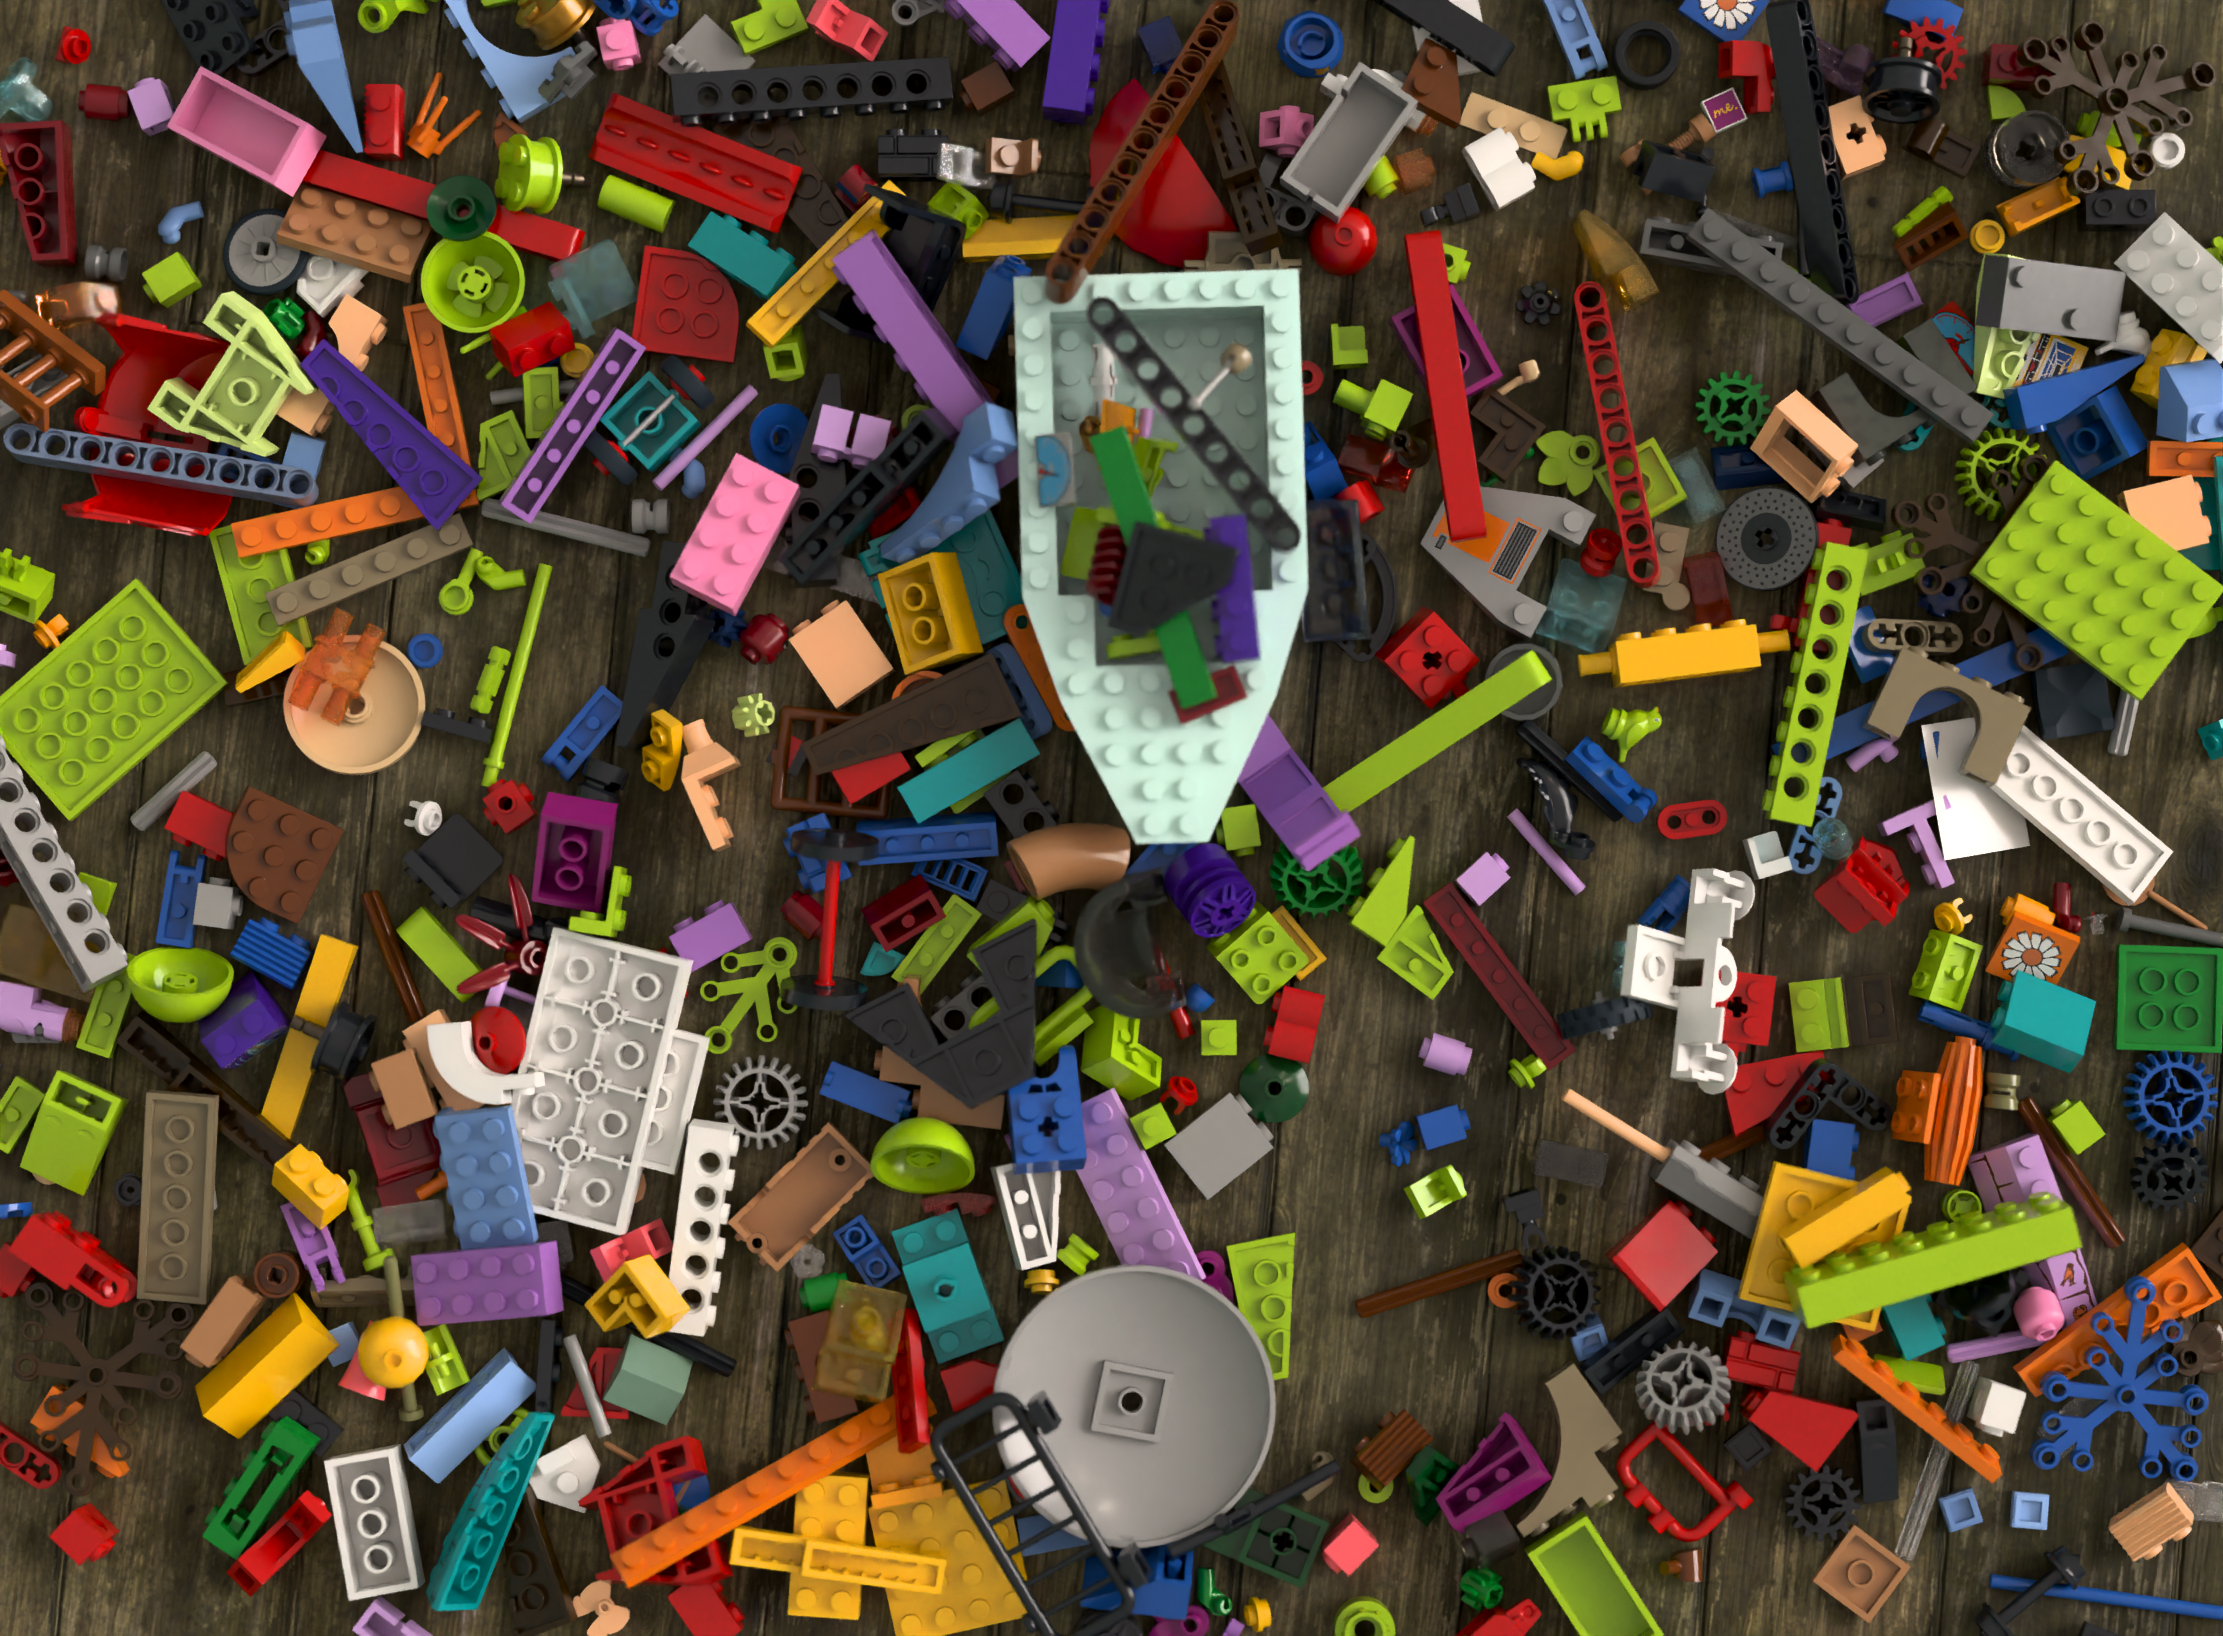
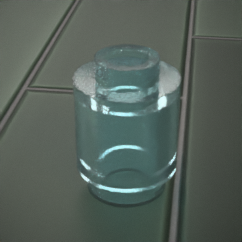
M1825 818L1818 822L1813 830V841L1821 854L1826 858L1837 860L1845 857L1850 852L1853 844L1852 836L1845 824L1839 819ZM1837 837V840H1835L1832 843H1829L1831 839Z

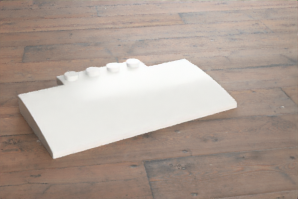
M553 927L526 1038V1050L518 1073L544 1071L545 1085L534 1087V1094L512 1096L510 1104L513 1108L534 1213L621 1236L628 1233L643 1167L673 1175L678 1173L710 1037L677 1029L693 960Z

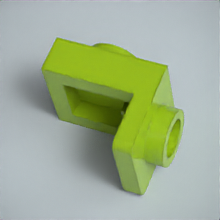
M1452 1165L1436 1169L1404 1188L1419 1219H1423L1451 1202L1467 1196L1463 1179L1454 1170Z

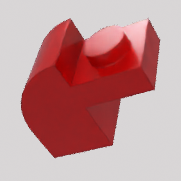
M1731 40L1719 43L1718 79H1744L1743 110L1745 114L1757 115L1771 112V105L1774 101V89L1771 86V80L1776 79L1771 48L1758 41Z

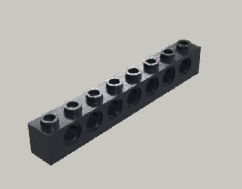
M949 57L670 74L669 79L673 123L681 122L682 127L701 126L702 121L716 120L717 125H730L737 123V119L751 118L753 123H764L771 121L772 116H786V120L796 121L806 119V114H820L821 118H837L841 116V112L855 111L856 116H870L876 114V110L889 109L891 114H904L910 112V108L924 107L926 112H937L944 110L945 106L950 105L953 99ZM912 79L920 81L924 86V92L920 94L911 93L906 86V82ZM878 81L884 82L889 87L890 93L886 96H878L873 92L872 84ZM840 84H849L854 88L855 96L843 98L839 95L837 87ZM806 86H814L820 91L821 97L814 101L808 100L804 97L802 89ZM772 88H779L785 93L786 100L775 103L769 99L767 92ZM744 90L751 96V102L746 105H740L734 101L732 94L735 91ZM704 92L711 93L716 98L717 103L712 107H704L698 102V95Z

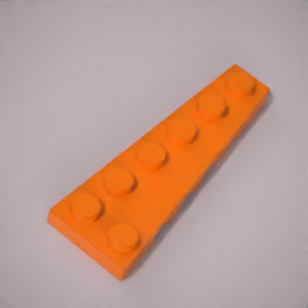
M2183 1242L2139 1274V1276L2146 1277L2156 1290L2154 1300L2146 1307L2142 1337L2150 1332L2153 1334L2166 1319L2175 1320L2180 1316L2186 1318L2222 1298L2189 1247ZM2124 1286L2013 1367L2035 1398L2043 1394L2040 1390V1380L2047 1372L2059 1371L2070 1380L2082 1371L2091 1369L2092 1367L2085 1360V1353L2090 1347L2099 1346L2108 1355L2115 1352L2104 1337L2098 1335L2091 1328L2090 1320L2095 1313H2107L2114 1321V1328L2126 1342L2131 1302L2124 1294ZM2147 1288L2139 1289L2137 1298L2145 1297ZM2107 1319L2099 1320L2097 1328H2105ZM2102 1353L2094 1354L2092 1363H2098L2102 1359ZM2060 1383L2055 1384V1385L2053 1386V1388L2059 1386Z

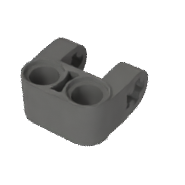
M1267 152L1259 170L1268 198L1273 206L1272 210L1279 231L1286 236L1299 237L1307 231L1318 210L1312 207L1311 197L1304 202L1271 188L1283 159ZM1297 211L1303 215L1304 223L1300 226H1292L1286 221L1285 216L1289 212Z

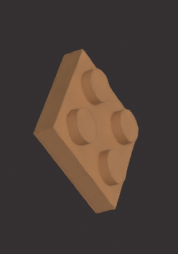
M1852 1523L1848 1528L1849 1532L1843 1534L1810 1580L1866 1622L1870 1623L1911 1567Z

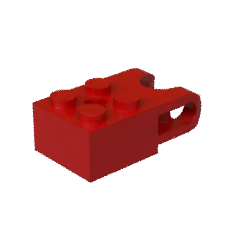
M54 1211L53 1214L51 1212H44L32 1215L8 1249L9 1252L64 1290L76 1288L104 1307H113L120 1303L129 1302L137 1296L138 1274L99 1246L101 1241L96 1236L85 1230L80 1233L71 1227L72 1221L58 1211ZM113 1281L117 1285V1290L112 1287Z

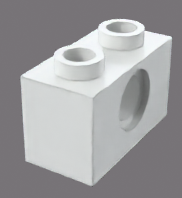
M1979 1376L1967 1417L1975 1420L1974 1427L1984 1432L2002 1437L2004 1431L2014 1434L2026 1393L2015 1387Z

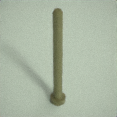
M386 1256L383 1265L390 1316L405 1318L398 1262L394 1256ZM414 1382L402 1387L403 1407L398 1410L399 1419L401 1421L421 1419L424 1417L423 1406L417 1404Z

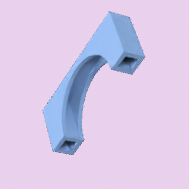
M445 0L449 8L444 10V13L454 29L459 26L462 27L467 36L466 39L462 40L472 59L479 56L486 68L480 72L491 89L496 86L499 88L504 98L498 102L509 119L515 116L522 123L566 96L561 92L549 104L539 94L538 88L545 79L551 82L554 78L551 74L558 60L565 55L571 54L573 57L576 55L572 47L555 54L539 57H525L508 53L491 44L477 31L468 12L466 0Z

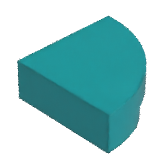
M874 941L860 974L867 976L888 974L898 968L906 955L892 949L885 952L882 945Z

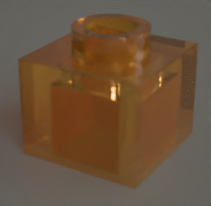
M1422 147L1397 155L1394 158L1393 164L1400 179L1404 195L1431 186L1432 176L1436 175V170L1431 156H1425Z

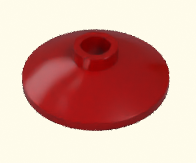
M498 1006L486 1007L476 1012L469 1021H471L473 1046L477 1057L488 1069L500 1074L511 1073L520 1065L526 1050V1036L520 1020L508 1009ZM487 1038H489L491 1042L490 1048L487 1043Z

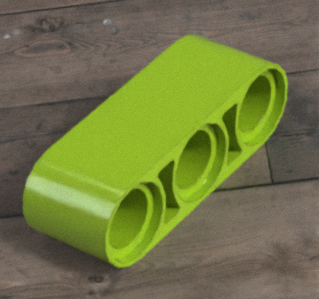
M421 906L396 931L454 996L462 1003H466L475 993L460 994L456 991V988L461 982L483 971V969L424 906Z

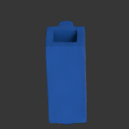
M835 1060L831 1062L819 1093L895 1124L899 1123L901 1118L908 1119L912 1111L913 1099L909 1098L912 1090L889 1081H880L879 1077Z

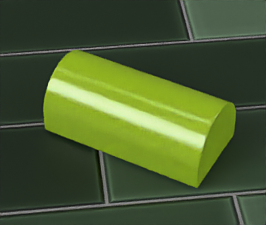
M610 174L601 189L597 206L602 210L663 234L676 201Z

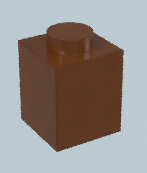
M998 61L962 79L961 86L963 91L958 93L968 112L974 109L978 117L1015 98L1014 89Z

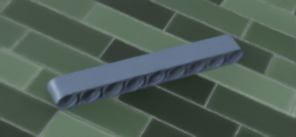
M23 423L10 426L4 434L6 448L17 461L297 507L312 505L319 495V488L312 474L305 469L54 428H49L48 431L43 433L34 425ZM20 438H31L30 444L25 449H15V444ZM55 443H65V449L61 454H50V449ZM99 448L100 454L95 460H85V454L89 449ZM127 453L135 454V460L131 465H119L123 455ZM161 459L170 460V465L165 471H154L157 461ZM201 464L205 466L201 476L195 478L188 476L189 470L194 465ZM237 470L240 472L239 478L235 482H223V477L228 471ZM269 475L274 477V483L271 487L266 489L258 487V482L262 477ZM297 482H309V488L305 493L295 494L292 492L293 486Z

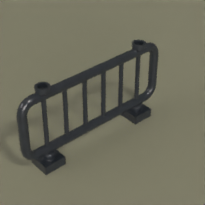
M1042 1390L1033 1395L1026 1404L1028 1410H1026L1023 1403L1016 1396L1008 1392L992 1393L941 1421L934 1427L930 1435V1448L936 1461L930 1464L932 1473L939 1482L948 1479L1027 1612L1021 1618L1026 1630L1030 1634L1039 1631L1041 1636H1095L1125 1620L1132 1613L1136 1599L1133 1587L1129 1581L1137 1589L1148 1583L1153 1571L1135 1542L1122 1549L1117 1558L1119 1562H1117L1038 1430L1039 1428L1045 1436L1056 1430L1062 1421L1046 1392ZM997 1406H1005L1011 1411L1017 1421L1016 1425L952 1460L944 1446V1438L948 1433ZM1022 1429L1036 1454L970 1490L957 1465ZM1040 1460L1054 1485L988 1520L975 1495ZM1059 1491L1072 1515L1007 1551L993 1526L1052 1493ZM1077 1521L1090 1546L1025 1581L1011 1556ZM1095 1551L1109 1576L1043 1611L1029 1587ZM1111 1582L1114 1583L1122 1598V1602L1117 1608L1069 1634L1062 1635L1055 1631L1047 1617Z

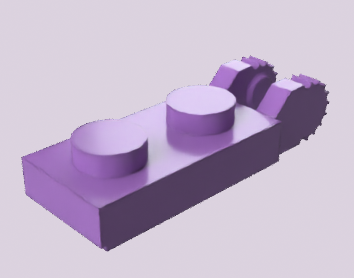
M291 1202L281 1205L280 1208L305 1270H309L317 1292L325 1290V1282L316 1266L327 1261L330 1262L332 1274L338 1284L345 1282L346 1279L337 1259L339 1255L327 1225L319 1230Z

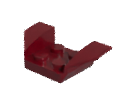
M369 1073L351 1078L343 1089L350 1111H355L378 1182L374 1185L383 1213L387 1214L417 1204L420 1199L415 1189L430 1181L440 1166L441 1147L439 1139H436L434 1136L433 1117L395 1130L394 1124L388 1125L384 1118L381 1105L386 1103L382 1092L374 1090Z

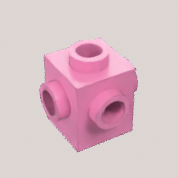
M1291 105L1280 106L1279 110L1260 112L1259 147L1278 151L1279 157L1294 158L1314 129V115L1300 112V107Z

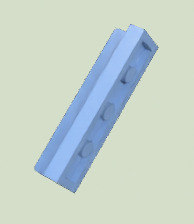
M504 1347L404 1444L409 1460L434 1482L440 1483L536 1390V1381L518 1366L514 1355Z

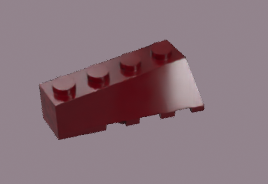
M62 120L0 123V154L3 164L7 169L11 191L19 209L21 224L32 260L43 268L77 266L71 128Z

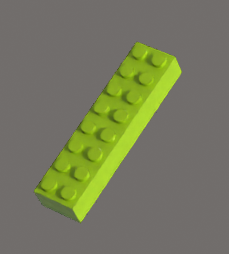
M2041 1191L2029 1195V1200L2015 1204L2014 1201L1997 1204L1994 1206V1211L1984 1214L1980 1211L1966 1213L1957 1222L1950 1224L1946 1221L1932 1223L1926 1227V1231L1914 1234L1912 1231L1896 1234L1893 1236V1241L1880 1244L1878 1241L1868 1242L1860 1245L1859 1251L1849 1254H1846L1844 1251L1834 1252L1825 1256V1261L1810 1264L1804 1269L1795 1264L1791 1266V1271L1783 1273L1793 1313L1809 1329L2082 1248L2072 1207L2055 1194Z

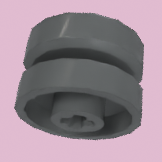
M1532 643L1514 644L1500 651L1490 662L1485 675V680H1487L1531 650L1535 652L1552 680L1501 712L1504 716L1515 720H1533L1546 714L1559 700L1563 689V671L1556 657L1546 648Z

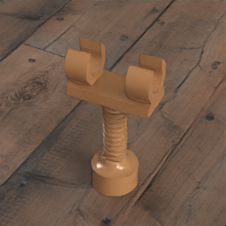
M1699 113L1689 120L1690 127L1688 131L1679 135L1674 141L1668 143L1667 146L1685 149L1697 140L1705 144L1715 137L1716 133L1707 118L1702 113ZM1644 139L1621 154L1620 159L1626 167L1636 162ZM1641 188L1646 196L1654 192L1653 190Z

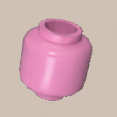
M2042 1287L2025 1289L2018 1295V1299L2013 1305V1312L2021 1333L2029 1339H2037L2039 1341L2050 1340L2056 1336L2064 1324L2065 1318L2056 1295Z

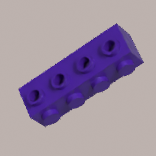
M1245 514L1209 518L1210 527L1203 528L1205 540L1241 549L1232 584L1219 591L1217 599H1211L1213 621L1220 620L1221 635H1215L1217 657L1223 656L1226 665L1262 661L1247 518Z

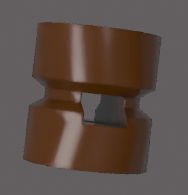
M281 1250L261 1258L254 1268L253 1278L255 1286L262 1294L269 1298L278 1299L296 1293L301 1289L307 1280L308 1269L305 1270L298 1253L291 1250Z

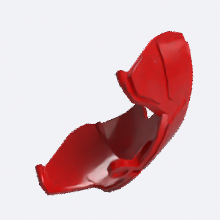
M104 312L102 316L96 317L95 323L109 332L123 351V354L110 369L105 380V390L100 394L97 408L82 406L76 410L74 414L76 429L85 434L210 453L212 440L194 433L176 430L147 408L165 380L179 377L200 392L231 343L201 333L167 329L166 325L120 313ZM148 431L182 436L184 440L183 443L147 437ZM99 448L90 449V461L95 460L99 456ZM127 453L123 455L119 465H131L135 460V454ZM161 459L157 461L154 471H165L170 465V460ZM201 464L194 465L189 470L188 476L192 478L201 476L205 466ZM91 474L97 495L83 502L62 504L61 510L66 511V516L131 525L135 523L144 527L195 537V535L207 536L223 520L230 508L233 496ZM223 477V482L225 483L235 482L233 479Z

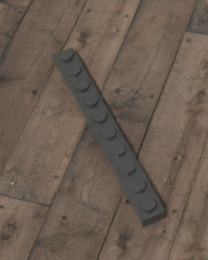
M1708 208L1686 237V240L1970 445L1977 439L1994 414L1711 209Z

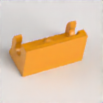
M2066 176L2062 178L2057 177L1995 206L2010 238L2061 215L2081 203L2078 197L2072 196L2068 192Z

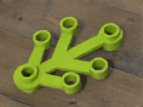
M776 937L769 940L762 951L744 954L728 952L722 956L721 967L727 973L738 972L744 966L764 965L755 977L720 983L706 981L702 984L700 994L704 1000L710 1002L718 1000L720 996L743 993L722 1024L711 1027L706 1031L704 1036L710 1037L708 1051L714 1054H721L730 1049L733 1043V1031L754 1002L756 1003L759 1021L757 1028L758 1038L763 1042H771L777 1038L779 1030L777 1025L773 1023L767 984L776 973L780 991L781 981L790 977L789 969L797 960V949L792 941L787 938ZM777 948H783L786 951L787 956L785 960L777 961L774 958V951ZM734 956L737 958L738 965L735 969H728L726 967L725 960L727 957ZM709 984L717 987V995L713 998H709L705 994V988ZM778 998L777 1006L781 1012L790 1014L797 1010L798 1006L795 1005L791 1010H785L782 1007V999ZM765 1025H770L774 1029V1034L769 1039L764 1038L761 1034V1030ZM716 1033H721L725 1036V1043L720 1047L713 1043V1036Z

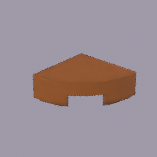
M502 111L497 116L494 124V141L498 152L501 143L507 142L512 135L524 134L527 137L529 136L525 130L509 119Z

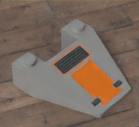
M1480 486L1487 537L1451 543L1443 500L1420 542L1421 546L1496 625L1524 640L1530 639L1547 607L1516 591L1546 534L1575 549L1581 545L1596 514L1562 497Z

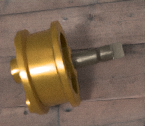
M592 0L518 1L517 4L520 9L516 16V23L522 29H530L536 36V45L541 50L552 49L572 37L578 44L588 41L598 53L592 60L596 61L601 50L582 28L596 8V4Z

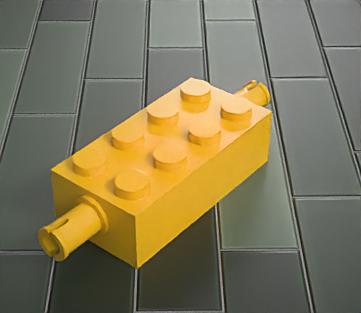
M1745 619L1724 622L1725 624H1720V629L1712 630L1710 623L1693 625L1685 629V633L1676 634V628L1660 629L1650 633L1651 637L1641 638V632L1621 634L1620 637H1616V642L1608 646V652L1577 655L1579 675L1583 677L1584 675L1611 672L1613 688L1752 671L1761 666L1760 654L1790 651L1789 634L1787 629L1757 633L1756 624L1746 625Z

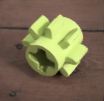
M762 693L738 697L739 705L735 706L732 710L734 727L744 730L745 737L769 733L768 726L775 720L772 702L762 700Z

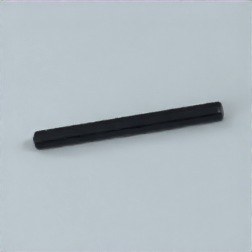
M560 1272L562 1296L585 1307L584 1304L597 1290ZM633 1321L624 1325V1327L642 1335ZM666 1331L648 1338L724 1377H729L732 1374L737 1363L735 1359L682 1333Z

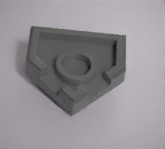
M583 41L574 49L577 52L574 57L570 54L558 60L551 74L554 78L551 82L545 79L538 88L539 94L549 104L561 92L573 101L596 77L595 73L587 65L598 53L588 41Z

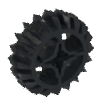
M1548 1245L1545 1246L1544 1252L1541 1249H1534L1532 1251V1258L1527 1256L1521 1258L1524 1269L1519 1267L1513 1269L1514 1274L1518 1276V1280L1509 1281L1508 1285L1516 1288L1515 1294H1510L1507 1298L1509 1301H1516L1517 1305L1510 1312L1513 1315H1521L1518 1324L1522 1327L1529 1326L1528 1333L1530 1335L1536 1336L1540 1333V1337L1543 1340H1550L1553 1337L1556 1341H1562L1565 1334L1567 1337L1572 1338L1577 1336L1576 1327L1581 1330L1588 1328L1585 1317L1589 1319L1596 1317L1595 1313L1590 1309L1592 1305L1598 1306L1601 1302L1593 1298L1594 1292H1599L1602 1288L1599 1285H1592V1281L1597 1278L1598 1274L1593 1271L1587 1272L1591 1262L1584 1259L1580 1261L1581 1254L1578 1251H1571L1569 1253L1568 1247L1559 1246L1556 1250L1554 1246ZM1558 1264L1565 1268L1567 1272L1554 1278L1552 1275H1547L1543 1270ZM1535 1285L1536 1296L1533 1299V1287ZM1574 1288L1576 1290L1575 1300L1572 1297ZM1554 1308L1565 1315L1554 1322H1549L1541 1316L1545 1311L1550 1312Z

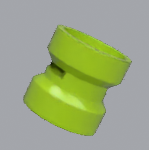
M1953 1189L1943 1196L1941 1211L1948 1221L1957 1222L1966 1213L1982 1212V1204L1974 1193L1963 1189Z

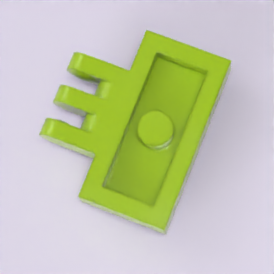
M1616 76L1548 86L1546 89L1551 121L1556 123L1569 120L1573 143L1581 142L1579 128L1583 127L1586 140H1594L1593 126L1598 125L1600 138H1608L1605 115L1619 113L1622 110Z

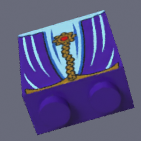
M255 970L250 971L231 986L228 996L218 1009L207 1017L198 1020L201 1041L221 1069L240 1067L289 1031L291 1023L288 1015Z

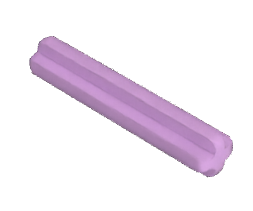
M2021 1330L2000 1333L1997 1337L1990 1335L1947 1344L1945 1351L1950 1363H1958L2042 1346L2049 1340L2029 1339L2021 1333Z

